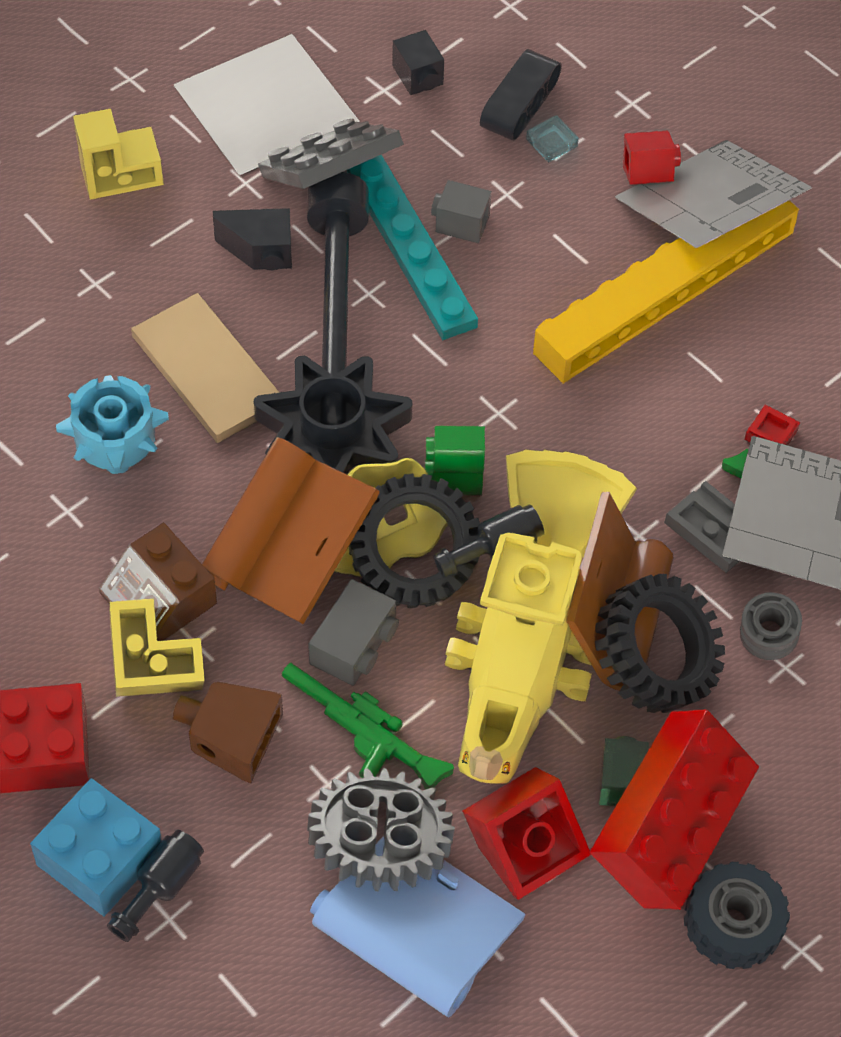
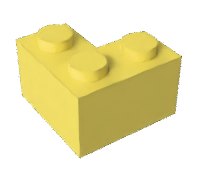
M111 109L73 116L81 169L90 200L164 185L161 159L151 127L117 133Z
M154 599L110 602L109 614L116 697L203 689L204 669L201 638L157 641Z

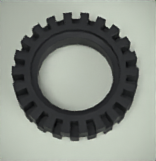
M414 473L404 474L403 478L396 479V477L388 479L384 485H378L376 489L380 491V494L349 545V554L352 555L354 561L352 565L355 572L360 573L362 577L361 582L365 586H370L373 590L396 600V606L405 604L407 608H417L419 605L428 607L435 605L438 601L446 600L469 579L479 560V557L457 567V575L455 576L450 575L443 578L438 572L435 575L420 579L401 576L392 571L383 562L376 542L378 526L387 513L405 504H420L437 511L446 520L451 529L453 550L478 538L480 521L479 518H474L472 513L474 507L471 502L466 503L461 498L463 493L458 488L455 491L447 486L449 482L440 479L439 482L431 480L432 475L422 474L421 477H414Z
M667 574L648 575L617 589L616 593L609 595L605 600L608 605L600 608L598 616L604 620L596 623L595 626L596 633L605 635L604 638L595 641L596 651L607 650L608 654L607 657L599 660L602 669L612 666L615 671L607 677L608 681L612 686L622 682L624 685L618 694L623 699L634 696L632 705L638 709L647 706V712L651 713L659 711L662 713L671 712L707 697L711 693L710 688L717 686L720 680L715 674L723 672L724 663L715 659L725 655V645L715 644L714 642L715 639L723 637L721 627L712 629L709 622L717 619L714 610L704 613L702 608L708 603L705 597L700 595L692 599L696 588L690 583L681 586V578L673 576L667 579ZM644 607L656 608L669 616L683 639L686 653L685 665L682 673L675 681L666 680L651 671L639 652L635 638V623L638 614Z

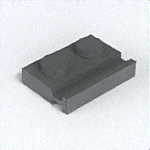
M705 481L701 484V488L696 492H691L666 514L664 523L725 573L740 562L722 555L735 504Z

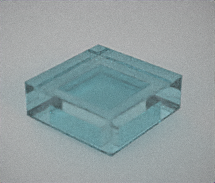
M557 115L527 130L526 140L548 163L578 147L579 141L576 134Z

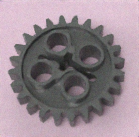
M368 768L364 769L363 778L360 779L352 772H347L346 784L334 778L332 779L331 790L321 788L319 800L312 801L307 831H309L308 844L315 846V859L325 858L324 869L326 871L337 867L340 868V881L352 875L356 877L355 884L357 888H360L366 880L372 881L374 891H379L382 882H388L393 891H398L399 881L404 880L413 888L416 887L417 875L430 880L432 869L441 870L444 858H449L455 827L451 826L453 814L452 812H445V799L434 800L436 792L434 787L424 791L420 790L422 779L418 778L409 784L405 782V772H400L395 779L389 778V773L385 768L382 769L379 777H374ZM379 802L386 803L383 856L375 854Z

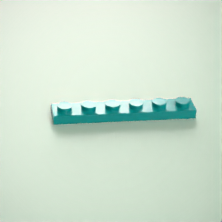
M379 155L347 169L348 173L360 177L367 184L369 189V214L442 341L478 328V317L383 156Z

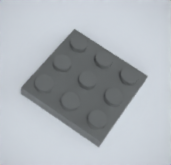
M347 119L333 125L334 131L323 136L322 133H314L300 140L302 145L290 150L289 147H282L268 153L269 159L258 163L263 178L304 189L402 146L404 143L399 130L386 128L383 124L371 125L368 121L355 122L354 119Z

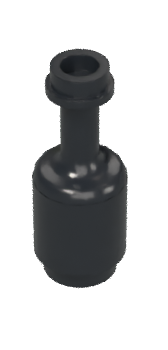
M530 504L524 507L517 505L483 521L478 526L479 536L477 539L450 552L446 548H442L439 553L433 555L439 573L443 578L450 575L455 576L457 575V567L481 555L488 554L492 559L499 537L505 533L534 537V544L537 543V538L545 533L538 513Z
M175 830L172 836H165L138 870L137 879L142 885L141 890L122 914L114 912L111 915V920L107 924L108 929L125 942H129L133 936H136L139 933L136 924L153 902L158 898L164 901L173 900L201 864L200 857L204 853L202 846L192 836L181 830Z

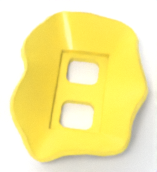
M404 458L392 463L358 465L348 475L376 488L378 485H384L388 479L393 477L400 479L403 478L404 474L414 473V477H421L422 474L428 475V473L414 459ZM420 504L403 505L407 517L404 521L393 526L388 525L385 518H383L378 526L376 538L378 552L383 562L391 568L400 558H416L427 554L437 544L447 527L446 520L437 511ZM349 547L335 572L361 576L353 568L352 564L354 561L352 555L349 554Z

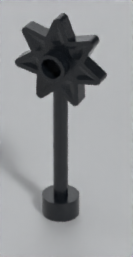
M341 172L308 187L307 221L312 229L325 235L322 367L305 355L298 356L294 361L295 390L258 395L254 398L253 404L255 420L277 433L276 437L292 443L315 460L348 475L353 467L358 465L385 464L398 461V452L387 435L411 422L413 402L406 396L373 391V359L371 357L362 356L347 366L349 236L361 232L368 223L369 189L360 177L348 172ZM276 437L274 438V440L272 441V443H271V444L269 445V447L267 448V450H266V452H265V455H266L267 452L269 451V449H270V447L272 446L273 442L275 441Z

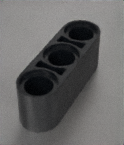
M526 49L485 104L480 117V126L512 141L517 140L555 87L562 69L561 62Z

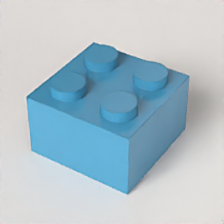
M90 778L30 844L36 865L105 917L138 880V870L162 839L160 828L94 779Z

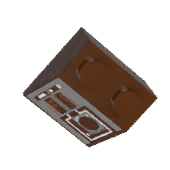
M164 522L129 544L99 588L100 594L109 604L115 601L154 599L157 641L165 640L217 604L215 578Z

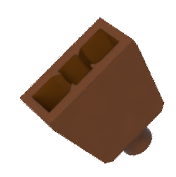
M217 681L211 684L203 702L181 695L174 708L173 720L191 726L189 740L191 750L195 754L241 780L252 783L283 716L282 694Z

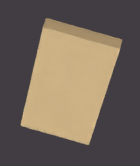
M198 293L131 328L132 337L216 443L257 422L254 417L253 404L256 396L279 393Z

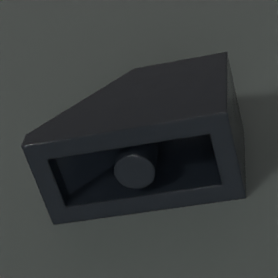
M290 208L213 211L215 241L253 270L266 269L273 271L292 269Z

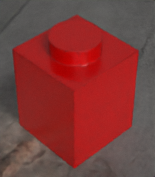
M668 130L624 134L623 168L630 185L674 181L675 167H679L681 164V152L679 144L673 143Z

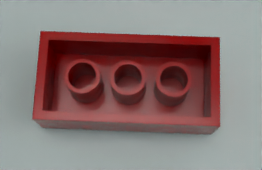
M81 683L0 690V794L84 786L90 778L87 710Z
M708 709L671 712L589 853L643 908L681 910L760 766Z

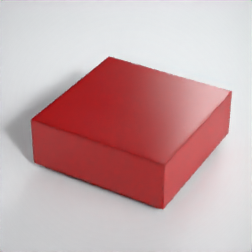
M765 404L746 431L744 440L750 442L751 437L755 436L788 446L797 433L800 422Z

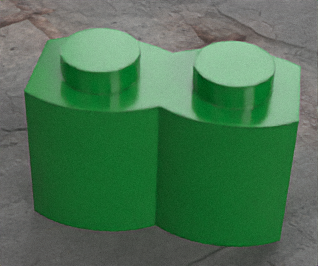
M435 426L434 437H426L425 470L428 475H432L431 480L439 482L440 479L449 482L447 485L454 491L458 488L463 495L482 496L485 464V426Z

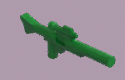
M289 663L284 668L281 675L284 679L326 708L324 711L326 716L355 736L354 750L366 760L359 772L361 778H363L364 769L367 768L374 777H377L386 759L391 760L394 756L415 770L418 778L422 779L421 783L425 789L435 787L441 780L453 774V764L422 755L381 725L385 722L390 730L398 732L403 726V721L396 716H391L378 707L379 700L365 691L362 695L353 692L350 697L353 698L355 703L351 705L293 663Z

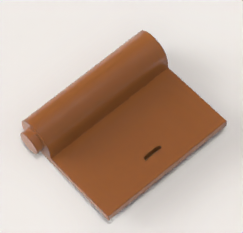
M276 437L202 565L215 578V586L225 591L228 585H231L304 624L380 491L315 460L292 443Z
M602 492L584 558H582L579 567L580 572L566 622L600 680L606 686L620 691L624 685L622 682L612 686L607 679L608 676L615 672L612 666L602 669L599 662L600 659L608 656L607 650L596 651L595 641L605 637V635L595 632L596 623L604 620L598 616L600 608L608 605L605 600L609 595L616 593L617 589L645 576L667 574L668 579L674 557L671 550L659 540L635 541L610 492ZM644 607L638 614L635 623L637 647L646 664L660 610L651 607Z

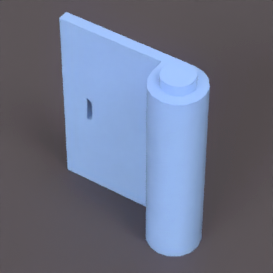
M384 836L375 844V854L377 856H383ZM445 860L441 870L432 869L430 880L417 875L416 887L413 888L404 880L399 881L398 891H393L388 882H382L379 891H374L372 881L368 880L360 888H357L355 884L356 877L350 875L347 879L340 881L330 892L326 889L317 896L310 909V912L314 915L312 924L448 1018L456 1012L466 998L477 973L525 917V913Z

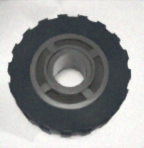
M730 862L726 865L722 863L715 865L711 871L707 870L704 872L698 882L696 881L686 902L684 926H687V936L690 942L693 941L697 947L696 950L701 955L707 956L710 962L716 965L718 963L725 965L729 969H735V967L747 969L751 968L753 964L763 963L769 954L772 955L786 933L790 912L787 910L789 904L787 896L783 895L781 885L770 877L771 874L765 870L761 871L755 868V865L749 863L744 865L739 864V862ZM733 909L741 912L746 920L738 921L733 919L727 910Z

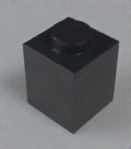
M426 30L393 40L392 66L410 95L432 90L437 86L443 85L444 58Z

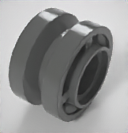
M768 592L755 596L746 604L742 614L740 638L744 647L752 655L764 660H778L789 655L795 649L799 640L802 626L801 612L795 602L785 595ZM772 621L777 623L781 629L771 632L765 630L760 624Z

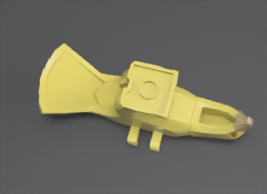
M524 450L506 455L510 508L517 505L521 507L529 504L532 505L542 521L545 533L537 538V543L535 544L534 537L514 533L500 535L480 600V605L488 608L485 609L472 603L461 602L457 614V619L459 620L456 630L466 634L481 632L478 645L458 638H450L447 646L445 666L457 670L472 668L468 684L470 698L467 722L458 767L460 772L476 781L491 784H507L519 766L533 733L539 725L540 718L551 707L556 689L562 691L571 699L586 701L592 674L584 670L563 667L566 653L571 654L582 663L591 665L568 626L566 619L601 493L610 492L622 514L637 490L623 473L608 468L605 464L590 460L586 456L548 450Z

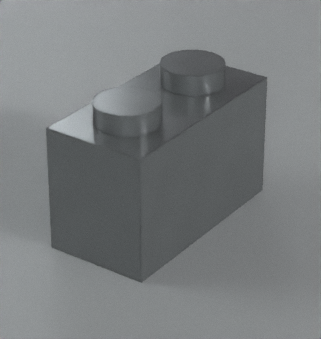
M351 579L308 643L309 664L354 686L362 673L365 675L370 673L378 657V652L376 651L383 641L389 642L397 630L399 619L396 618V600Z

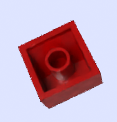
M537 767L532 768L462 811L478 848L514 898L518 900L591 855L560 779Z

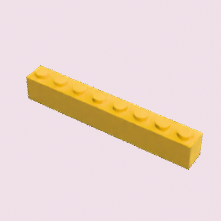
M789 200L698 248H695L681 238L676 239L672 243H664L653 255L642 262L637 261L633 263L625 273L616 279L603 282L588 297L583 300H575L560 315L553 319L548 318L544 320L535 330L533 354L564 384L793 234L799 208Z

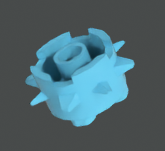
M109 375L104 377L103 382L98 383V378L93 379L79 388L76 393L72 392L69 394L71 415L69 418L56 424V430L58 433L74 437L77 451L73 458L76 461L84 458L91 465L107 469L112 474L126 472L130 466L141 461L147 456L149 451L156 452L158 448L154 444L155 427L169 420L168 412L151 407L148 396L151 387L148 384L141 386L136 381L123 376H117L118 381H114L112 376Z

